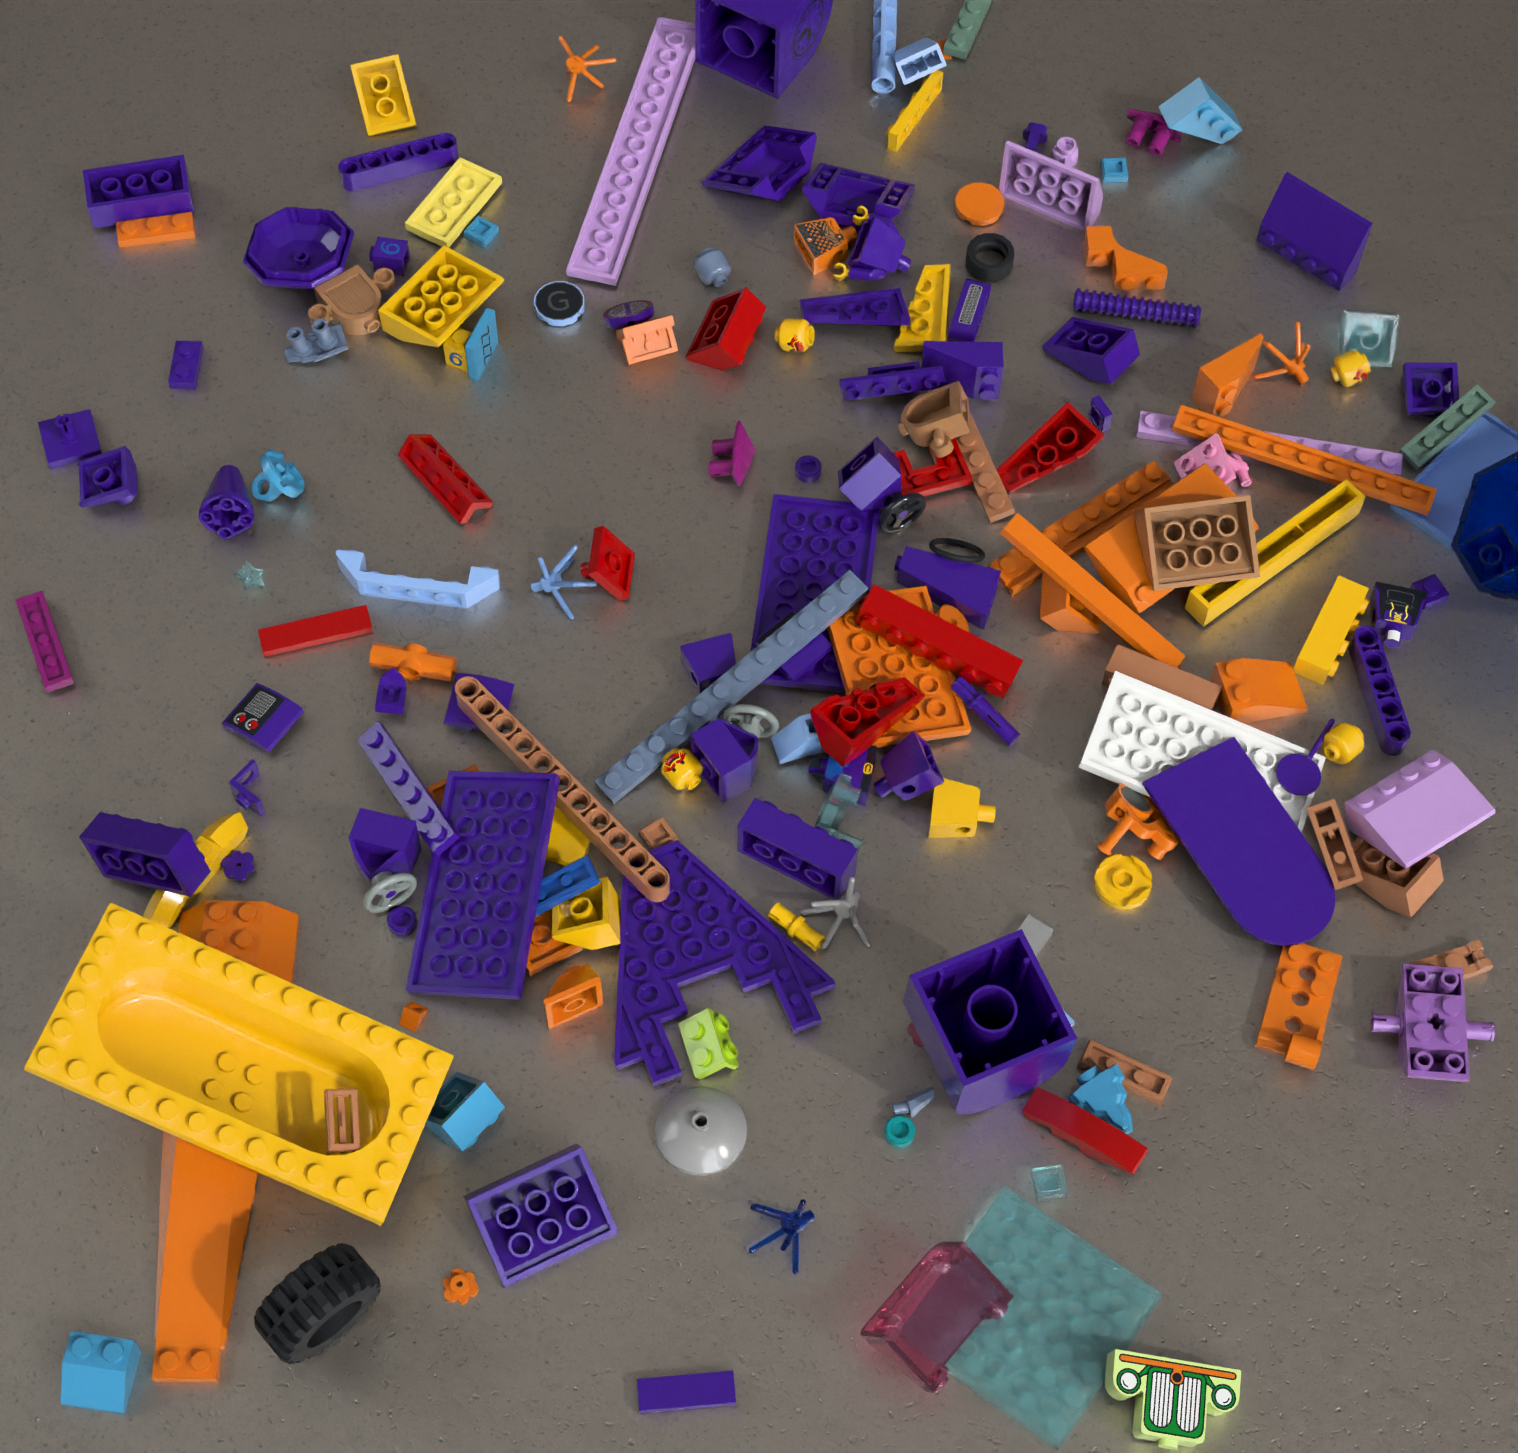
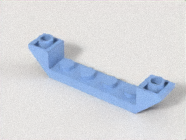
M356 550L336 551L340 571L356 591L364 596L469 608L500 589L499 571L487 566H471L468 583L461 584L456 581L443 582L435 581L431 578H411L401 574L387 575L376 571L366 572L367 566L364 553Z

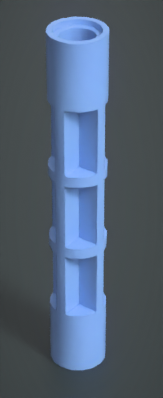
M874 0L871 87L880 94H887L895 89L897 0Z

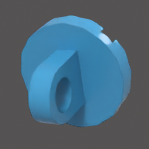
M268 450L260 457L263 471L252 483V493L256 499L269 502L276 499L282 493L291 498H296L304 491L305 482L301 473L293 463H286L283 460L285 456L281 452ZM268 481L270 485L269 491L263 494L262 486Z

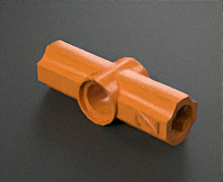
M375 642L370 651L369 664L370 667L385 670L395 668L404 678L409 680H419L421 677L451 682L452 679L454 680L457 658L428 652L425 647L411 643L405 647Z

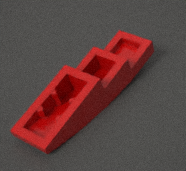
M1039 1087L1036 1088L1022 1109L1024 1117L1049 1127L1052 1135L1077 1145L1081 1153L1131 1175H1134L1148 1153L1146 1146L1118 1128Z

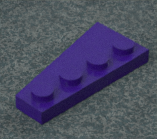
M900 288L800 300L802 318L806 319L809 323L910 326V316Z

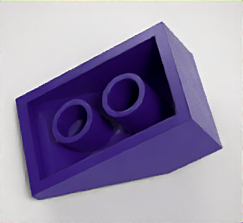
M1071 317L1042 346L1045 352L1087 379L1105 384H1111L1140 355L1134 329Z
M924 341L921 368L942 366L946 385L959 381L969 398L983 400L999 399L1004 369L1003 342Z

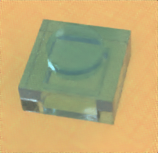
M1062 1164L1033 1168L1031 1170L1037 1202L1068 1197L1069 1192Z

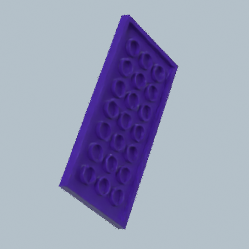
M779 494L773 495L752 641L791 609L797 613L849 570L868 587L870 592L880 508L861 511L852 502ZM826 628L821 634L831 643ZM752 643L750 652L754 649ZM833 650L794 682L775 670L760 683L846 694Z
M448 772L441 810L460 838L441 855L437 856L432 852L405 989L409 994L521 999L560 777L557 773Z

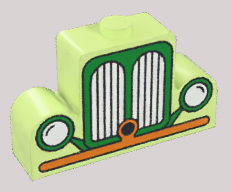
M1115 1349L1107 1354L1105 1388L1108 1394L1116 1400H1127L1135 1396L1132 1434L1137 1439L1158 1442V1447L1177 1449L1178 1445L1194 1447L1203 1443L1205 1440L1206 1413L1211 1416H1220L1233 1410L1238 1404L1241 1370Z

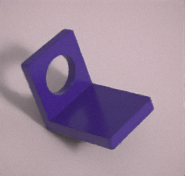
M252 759L229 781V785L238 805L245 810L250 808L261 817L265 813L261 800L246 789L260 775L256 761ZM251 771L249 777L242 782L244 776Z

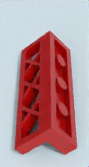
M409 434L397 455L459 523H467L475 509L491 508L494 502L431 434Z

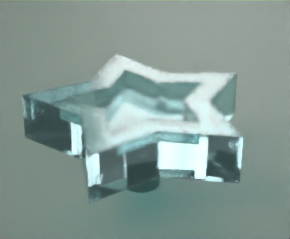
M247 561L244 563L242 570L234 573V576L242 581L244 591L250 587L263 589L264 587L261 579L264 570L254 568Z

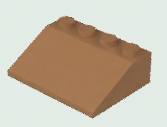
M1250 495L1135 510L1138 539L1153 591L1260 577Z

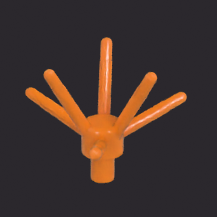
M559 36L558 39L569 56L566 61L568 67L566 74L569 75L572 72L566 101L571 102L577 74H583L599 88H604V85L586 70L587 66L614 63L616 58L586 61L585 59L599 48L598 45H594L581 56H574L563 36Z
M1299 321L1295 322L1296 356L1288 359L1270 342H1262L1263 346L1284 363L1285 368L1254 375L1255 380L1283 373H1289L1290 376L1295 375L1300 384L1309 380L1303 369L1306 367L1303 360L1311 345L1307 344L1305 346V343L1301 342Z

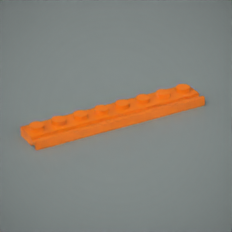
M1152 461L1040 532L1070 558H1074L1085 551L1083 546L1174 483L1171 481V477L1155 461ZM1016 547L988 564V568L1001 571L999 583L1010 591L1011 596L1041 579L1042 572H1044Z

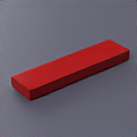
M367 605L258 629L264 657L373 632Z

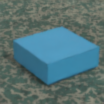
M1101 158L1100 167L1103 183L1128 182L1126 158Z
M477 215L463 231L464 238L485 248L499 232L498 225Z

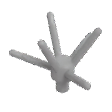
M850 877L847 892L839 899L812 901L811 906L813 908L800 911L801 915L835 910L838 915L821 944L822 948L827 947L843 918L849 917L867 948L871 947V943L855 912L858 908L860 895L857 891H853L854 877Z

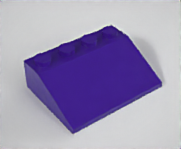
M1287 172L1260 224L1256 240L1283 256L1286 260L1293 262L1306 272L1324 281L1327 285L1340 291L1357 273L1373 223Z
M578 1144L567 1147L463 1196L504 1287L619 1233L584 1150Z

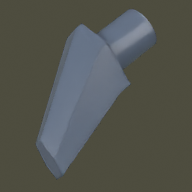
M930 1087L906 1096V1101L893 1103L894 1116L909 1113L910 1117H914L934 1099V1088Z

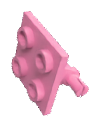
M1217 433L1174 461L1180 479L1206 463L1225 484L1235 479L1236 476H1238L1242 487H1247L1252 483L1247 472L1249 470L1247 463L1243 462L1239 453L1231 452L1227 455Z

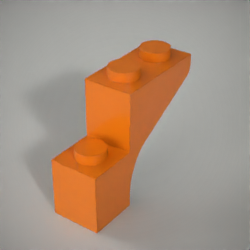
M1086 226L1083 241L1086 266L1097 267L1111 266L1114 290L1164 289L1168 274L1166 265L1120 246L1112 234L1111 226Z

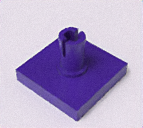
M90 409L72 414H63V416L58 415L56 418L38 422L50 470L102 454Z

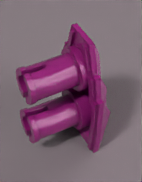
M1128 109L1127 119L1133 121L1131 130L1125 139L1129 145L1139 147L1146 130L1155 134L1148 147V151L1154 155L1161 156L1169 139L1181 142L1183 132L1170 129L1163 115L1155 112Z
M738 421L734 438L712 441V452L715 457L732 454L731 459L710 461L708 468L711 478L732 475L736 484L741 486L751 464L755 448L741 421Z

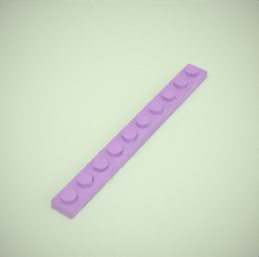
M1140 411L1136 438L1196 447L1202 443V441L1172 432L1176 416ZM1263 431L1401 476L1403 457L1401 453Z

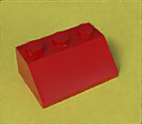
M747 287L712 300L685 358L688 361L721 371L738 367L744 361V354L754 339L753 335L757 327L763 320L762 316L766 306Z

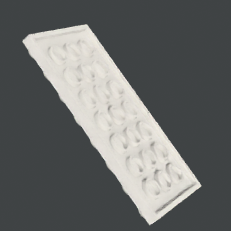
M1117 671L1114 672L1078 766L1083 770L1117 784H1124L1132 790L1150 797L1142 785L1144 781L1235 737L1301 833L1308 815L1307 808L1310 807L1315 793L1313 792L1306 796L1291 794L1280 785L1276 776L1277 765L1283 757L1289 754L1307 756L1310 750ZM1315 753L1312 760L1317 764L1321 772L1326 757Z

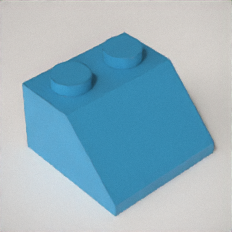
M456 1072L440 1088L425 1126L447 1145L464 1151L477 1141L478 1135L487 1126L492 1125L498 1119L499 1113L505 1106L484 1081Z
M71 1331L62 1361L61 1405L125 1415L142 1352L136 1342L129 1339Z

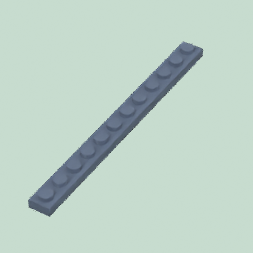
M849 570L594 781L595 785L614 805L662 765V758L674 748H683L691 741V734L718 719L729 707L735 705L869 593L868 587Z

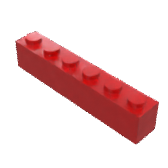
M875 584L871 588L855 620V623L866 631L874 632L886 638L888 642L911 651L917 657H923L943 670H948L960 677L962 676L969 683H974L985 689L988 693L1003 699L1024 661Z

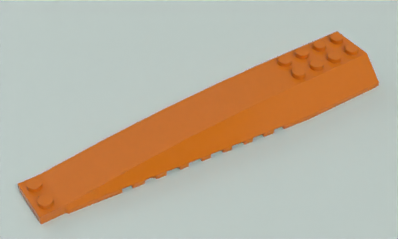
M207 900L181 913L178 933L290 983L293 982L299 914L265 901ZM165 1131L162 1133L154 1335L155 1354L152 1380L154 1382H219L221 1354L226 1346L238 1284V1272L242 1264L245 1236L248 1233L251 1205L254 1202L255 1185L259 1172Z

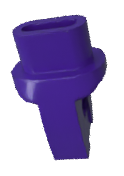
M1031 122L1023 130L1022 137L1027 141V149L1036 152L1038 144L1046 143L1048 135L1045 125Z

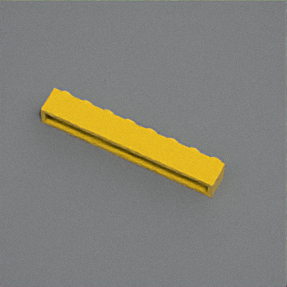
M1346 479L1256 543L1260 577L1197 585L1190 590L1185 609L1204 627L1357 517L1366 496Z

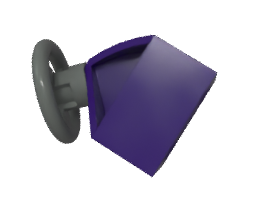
M749 704L731 706L725 711L724 720L718 718L691 734V752L703 766L701 776L721 803L728 801L751 787L757 768L759 738L770 737L779 729L777 718L764 708ZM737 713H751V714H753V715H745V716H742V715H736V714H737ZM764 718L771 725L767 729H764L759 724L760 721Z
M360 808L349 835V842L357 870L372 885L363 898V907L371 913L385 912L402 904L416 889L417 880L412 873L422 849L418 828L414 820ZM376 895H380L381 900L379 903L372 904L373 898Z

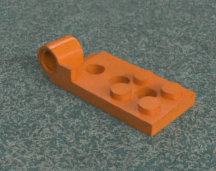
M1303 943L1282 946L1255 1046L1285 1055V1062L1315 1070L1322 1048L1324 1027L1342 955ZM1307 969L1312 972L1314 979L1304 980L1300 977L1298 971ZM1292 996H1303L1307 1001V1005H1296L1292 1001ZM1290 1020L1297 1022L1300 1026V1031H1289L1285 1027V1022Z

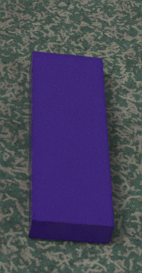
M733 1370L637 1379L639 1414L736 1405Z

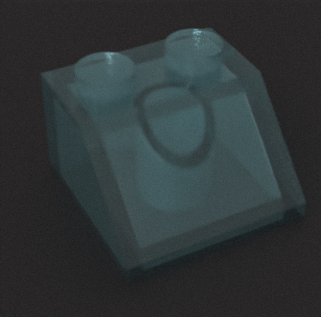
M1342 309L1339 331L1340 354L1351 350H1358L1360 354L1365 353L1370 366L1393 368L1399 315L1394 312Z

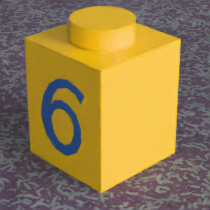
M458 327L443 344L445 361L447 365L468 373L465 344L472 332Z

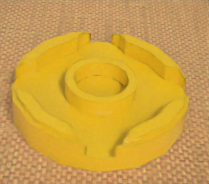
M1114 854L1105 858L1098 865L1093 879L1094 888L1099 898L1108 906L1119 910L1133 909L1142 905L1148 898L1152 887V874L1147 865L1132 855L1128 857L1122 856V854Z

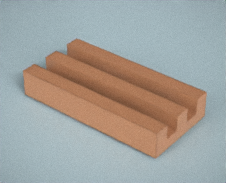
M326 1089L324 1091L327 1154L360 1150L357 1089ZM344 1096H349L351 1143L346 1144ZM333 1097H337L339 1144H335Z

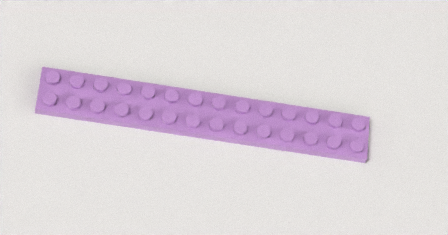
M663 17L657 18L566 269L567 276L616 286L695 61V23Z

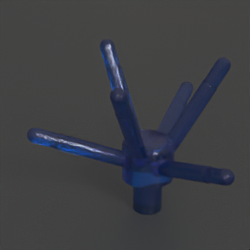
M800 1200L797 1210L790 1213L757 1203L751 1204V1210L781 1220V1228L750 1247L749 1253L756 1252L786 1233L787 1237L780 1249L785 1251L792 1241V1272L795 1275L798 1274L799 1232L804 1231L806 1225L815 1219L811 1210L803 1212L806 1200Z

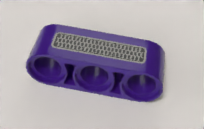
M966 278L948 333L949 340L975 342L988 303L991 284Z

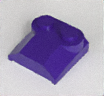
M1405 363L1403 365L1401 386L1404 389L1406 412L1408 415L1414 417H1439L1459 400L1457 363Z
M126 446L77 462L80 485L79 506L81 508L111 501L125 505L136 497L138 492L137 467L131 451Z

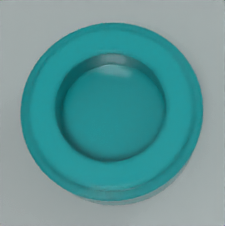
M901 1115L890 1118L884 1130V1137L888 1144L895 1148H904L912 1143L915 1136L913 1122Z

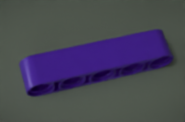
M441 133L345 158L338 165L341 185L347 191H358L452 166L459 159L456 137L451 133Z
M1361 626L1354 633L1349 646V654L1379 746L1385 754L1397 756L1404 751L1410 738L1411 730L1380 636L1373 627Z

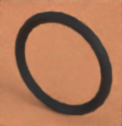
M936 538L929 543L931 551L950 560L975 563L985 558V553L981 548L965 541L951 538ZM948 544L972 550L980 556L956 555L943 551L935 545Z

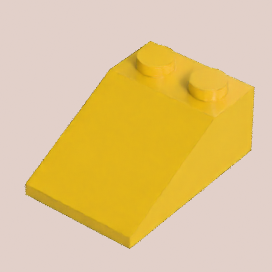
M398 54L350 65L368 137L416 126Z

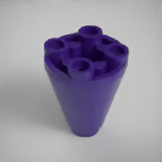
M225 465L219 469L199 508L198 518L206 529L217 534L221 539H230L233 535L245 532L254 522V510L243 476L239 469L233 465Z

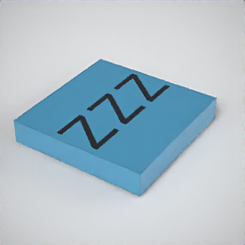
M489 308L483 311L465 344L469 379L475 381L479 380L499 343L495 310Z

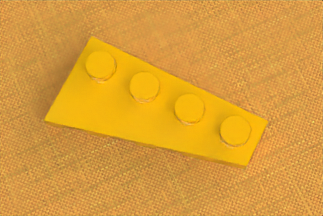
M950 264L924 266L915 289L916 294L908 307L910 326H901V333L894 344L895 353L923 352L924 341H947L951 277Z

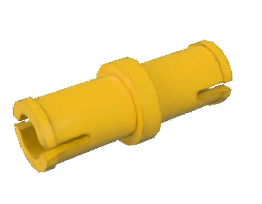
M777 902L768 914V918L786 929L790 937H797L813 951H816L821 946L826 937L807 924L803 916H796L781 905L780 902Z

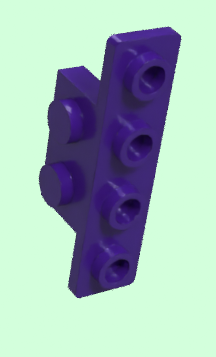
M919 361L868 368V375L839 380V386L845 401L932 390L946 385L942 366L921 368Z

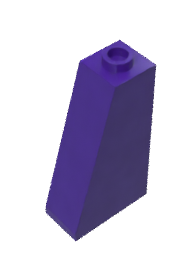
M906 546L903 556L898 555L895 562L894 571L898 572L897 583L906 588L927 586L931 602L940 607L944 604L953 605L959 609L969 623L985 630L999 585L1001 571L973 563L950 560L935 553Z

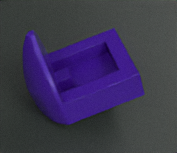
M395 668L388 670L380 678L375 712L389 714L404 713L407 686L404 677Z

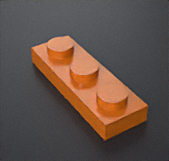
M192 212L116 222L117 240L120 248L195 238Z

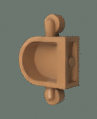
M357 264L315 287L317 304L313 305L308 311L310 323L312 324L315 320L322 318L328 323L332 321L335 325L341 324L343 332L346 334L365 335L375 332L381 325L378 312L383 306L381 292L389 290L395 285L393 271L388 268H380L374 273V279L371 280Z
M956 381L943 387L932 389V391L923 393L911 400L903 409L901 421L898 422L902 436L909 435L913 443L918 446H930L932 452L938 458L949 455L954 449L950 439L971 432L969 399L960 382Z

